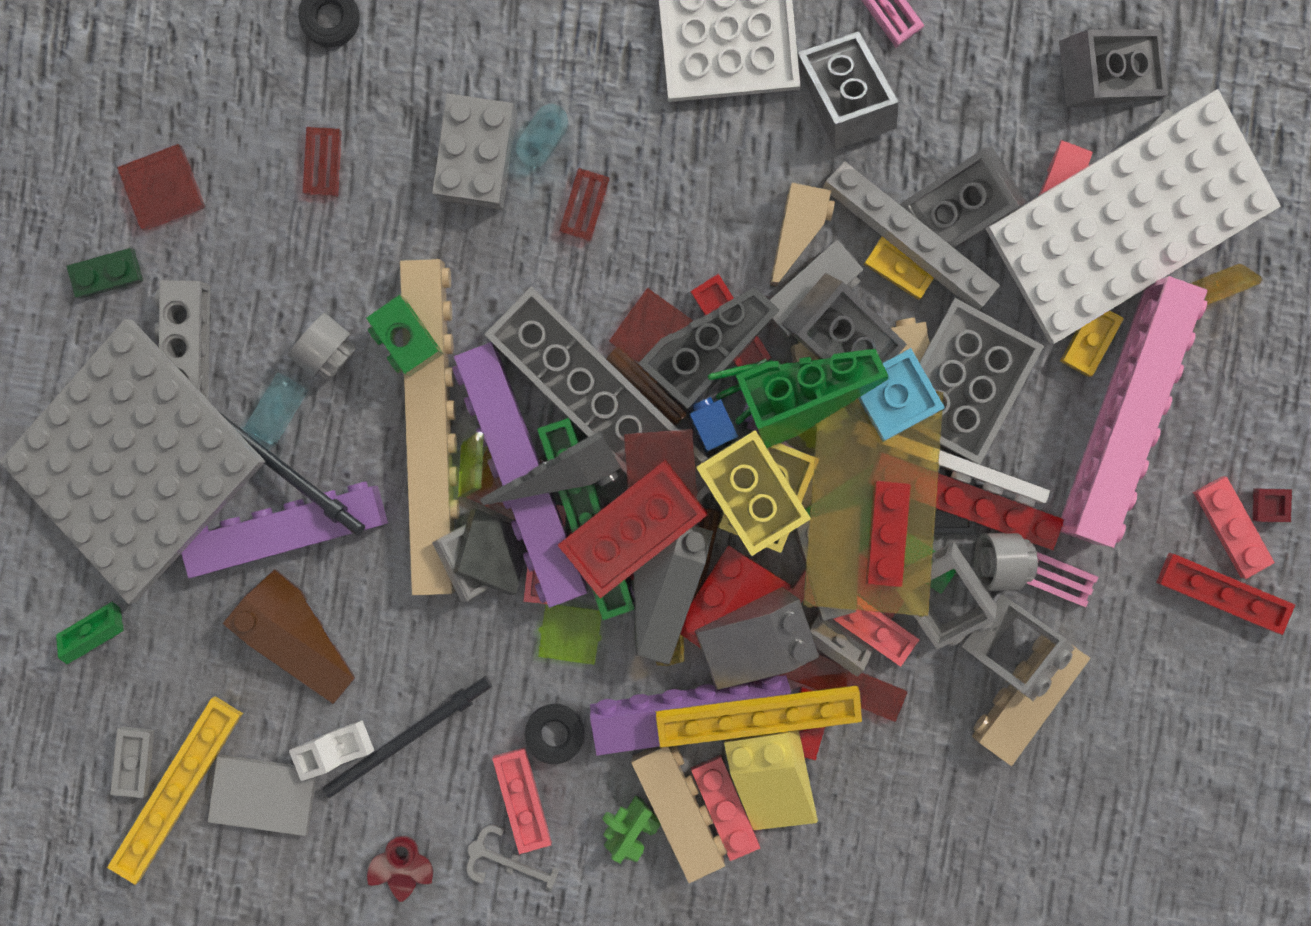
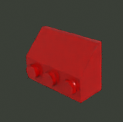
M728 546L691 603L680 635L700 648L695 630L781 587L789 591L792 585L738 550Z

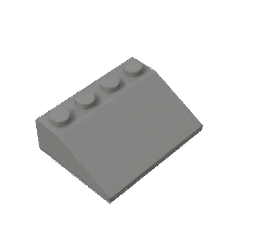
M954 298L919 362L945 408L909 427V429L948 453L980 465L1044 345Z

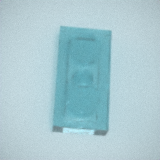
M277 372L244 429L268 444L276 446L309 389L284 374Z

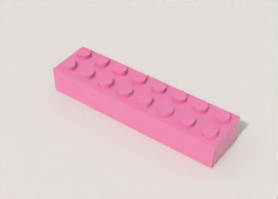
M1171 276L1159 279L1143 290L1061 518L1065 519L1060 532L1092 544L1112 548L1123 538L1126 525L1123 522L1127 511H1130L1136 503V486L1139 479H1142L1148 470L1149 461L1146 459L1150 448L1156 445L1160 437L1161 430L1158 426L1162 415H1165L1170 409L1172 403L1170 393L1174 383H1177L1182 376L1184 365L1181 363L1185 352L1189 351L1194 343L1195 333L1193 329L1196 321L1203 316L1206 310L1207 301L1204 299L1208 290Z

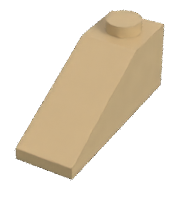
M791 183L788 189L770 286L776 287L825 224V220L831 221L835 201L829 200L831 190Z

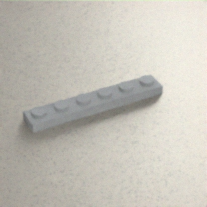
M844 161L826 180L822 187L823 189L831 190V196L966 304L980 310L999 288L1000 284L847 162Z

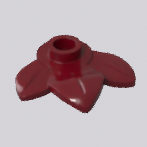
M408 836L393 838L386 846L385 852L372 859L367 872L368 885L374 886L387 882L393 895L399 902H403L412 894L416 883L427 885L431 884L433 880L431 862L419 853L416 842ZM397 848H406L408 855L405 857L400 856L397 853Z

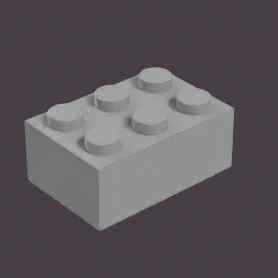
M447 93L432 194L438 201L503 210L517 119L514 103Z

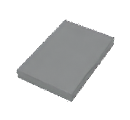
M220 754L216 760L208 822L306 836L309 833L316 777L301 781L295 765Z

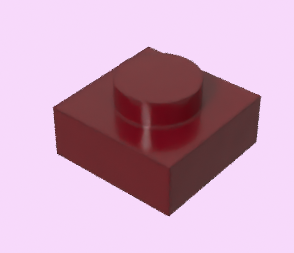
M1253 488V521L1291 522L1292 489Z

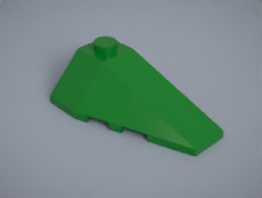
M876 349L836 353L831 358L818 360L804 357L799 358V362L780 364L779 361L766 362L736 375L766 448L800 435L889 380L887 371Z

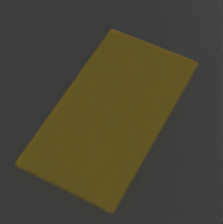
M936 391L943 404L944 392ZM859 399L817 423L803 605L809 608L817 606L918 615L919 617L928 616L942 410L884 442L879 437ZM876 480L911 484L902 587L866 584L874 481Z

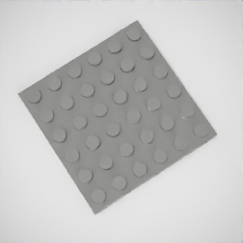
M124 319L4 455L0 463L128 604L136 603L259 470L265 463V460L133 320Z

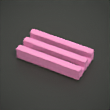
M861 0L895 48L911 38L916 32L918 33L925 26L907 0H894V2L912 25L910 28L906 26L888 0H878L901 32V35H899L875 0Z
M1037 552L1038 562L1042 561L1084 578L1086 581L1082 585L1038 567L1037 574L1081 591L1079 597L1035 579L1026 584L1087 607L1089 602L1087 601L1088 596L1092 594V586L1097 582L1098 577Z

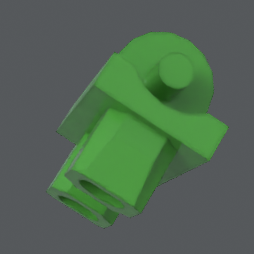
M635 795L627 809L621 806L616 815L605 812L602 820L608 827L603 833L607 838L604 846L612 854V860L620 864L623 859L638 862L643 854L644 845L636 838L641 831L652 836L657 832L661 824L656 814L649 809L645 801Z

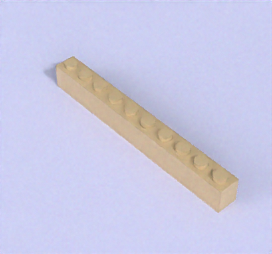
M440 259L400 261L401 296L407 299L444 353L414 375L408 376L404 374L412 595L453 594L456 590L432 543L455 530L454 519H459L460 514L459 501L453 499V486H458L457 466L452 467V453H457L456 433H451V420L456 419V405L454 400H450V387L455 385V375L452 367H449L448 354H453L454 343L452 334L447 332V321H452L451 301H446V288H451L450 268H445V263ZM402 329L403 346H405L410 341V333L407 329Z

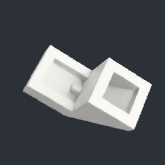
M363 720L292 748L289 750L300 780L304 781L325 774L343 763L369 755L374 751Z

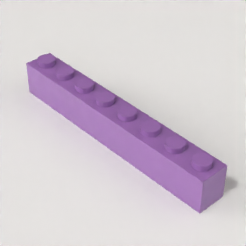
M492 342L454 356L457 363L456 366L452 367L455 378L459 385H465L469 395L464 398L466 407L471 416H477L480 427L476 428L477 436L482 447L488 446L492 456L491 459H488L490 470L494 478L500 477L504 486L512 480L526 475L541 463L496 346ZM552 492L503 501L505 508H511L516 520L512 521L511 524L517 540L523 539L526 545L527 552L523 553L526 565L530 572L535 570L540 582L535 584V588L541 603L547 602L550 608L589 593L583 576L558 547V544L568 537V534L556 507Z

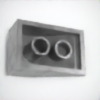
M1161 29L1085 30L1059 40L1066 107H1089L1168 96Z
M859 31L798 52V59L822 126L835 150L897 129L899 102Z
M990 146L983 148L899 205L954 248L1022 206L1026 201L995 150Z
M827 273L821 277L781 324L819 359L831 358L836 353L876 349L882 363L897 356L907 345L843 281Z
M783 587L694 631L717 690L788 673L819 657L800 599Z

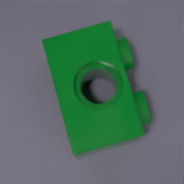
M398 295L366 317L371 325L367 329L369 334L379 346L381 344L386 346L390 352L387 360L398 374L403 371L405 375L412 376L444 354L407 299L401 295ZM407 329L410 333V341L407 345L398 347L395 342V336L398 331Z

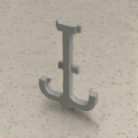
M489 824L481 830L478 839L470 843L468 847L470 859L466 870L472 880L483 883L486 872L477 873L474 870V864L476 859L484 856L508 866L506 870L508 873L512 874L513 870L516 869L547 882L545 889L552 890L560 869L553 867L551 874H548L517 861L519 854L513 853L512 857L509 858L486 849L484 844L486 835L493 832L501 837L505 828Z

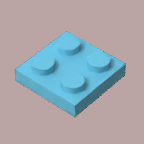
M911 348L884 362L883 365L889 380L858 398L882 442L945 408Z

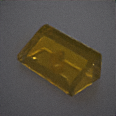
M1236 264L1190 284L1208 290L1204 300L1209 305L1261 284L1263 280L1260 275L1245 265Z

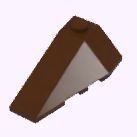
M274 569L242 599L222 624L247 645L334 704L353 682L355 676L336 645L332 644L320 619L318 616H315L306 602L307 598L302 590L277 569Z

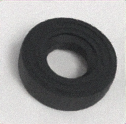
M301 0L299 5L298 18L300 26L307 37L318 45L338 47L350 41L357 32L360 16L354 0ZM327 4L336 5L341 10V20L333 28H324L317 22L319 9Z
M548 704L540 707L530 716L525 728L527 748L536 759L547 764H561L571 760L581 749L584 740L582 720L574 710L562 704ZM556 721L565 726L568 736L562 745L550 746L545 743L542 738V729L547 723Z

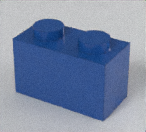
M709 397L693 405L694 412L689 414L688 417L704 451H709L738 437L721 399L713 402L712 398Z

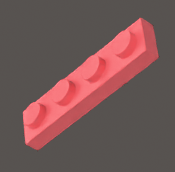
M805 569L792 587V591L816 607ZM858 596L856 612L832 618L900 667L920 640Z

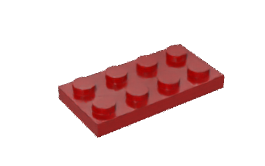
M664 460L561 541L558 547L599 598H602L706 517L708 513L667 461Z

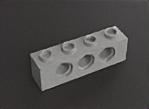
M160 280V289H157L155 294L156 306L159 309V322L155 325V338L159 342V349L209 401L211 285L201 281ZM181 308H185L187 318L183 323L178 324L176 320L177 312ZM184 341L187 350L182 357H178L176 346L179 342Z

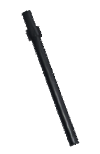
M219 412L265 460V465L323 509V514L334 523H341L356 536L364 531L365 525L347 511V506L338 499L332 500Z
M484 676L467 689L461 688L450 696L451 700L323 787L325 795L331 798L458 710L462 712L473 705L472 701L492 688L490 680Z

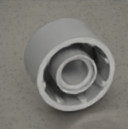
M324 312L300 337L287 356L312 377L320 374L324 379H331L356 349L355 345L348 340L351 334Z
M984 533L979 537L975 547V574L987 591L1021 590L1027 582H1031L1036 576L1038 568L1036 549L1029 540L1023 539L1018 533Z

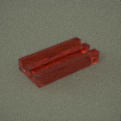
M306 127L303 194L338 197L342 137L340 129ZM315 135H320L317 187H313ZM328 136H332L329 187H326Z
M578 168L559 230L560 233L582 238L585 241H592L610 177ZM583 177H585L589 181L575 228L569 227ZM596 181L601 182L587 231H581Z

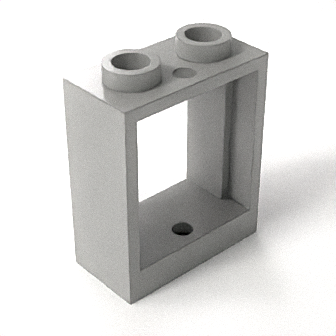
M954 542L905 567L902 587H894L937 650L946 645L948 647L955 646L966 635L974 631L983 632L996 621L997 605ZM954 568L979 604V607L942 625L917 587Z
M1002 594L995 603L997 605L996 621H994L993 625L983 632H972L961 647L1030 700L1034 701L1037 696L1041 697L1048 691L1052 683L1051 678L1058 669L1062 670L1069 664L1073 655L1071 652L1075 648L1063 636ZM1016 617L1056 645L1026 684L987 656Z

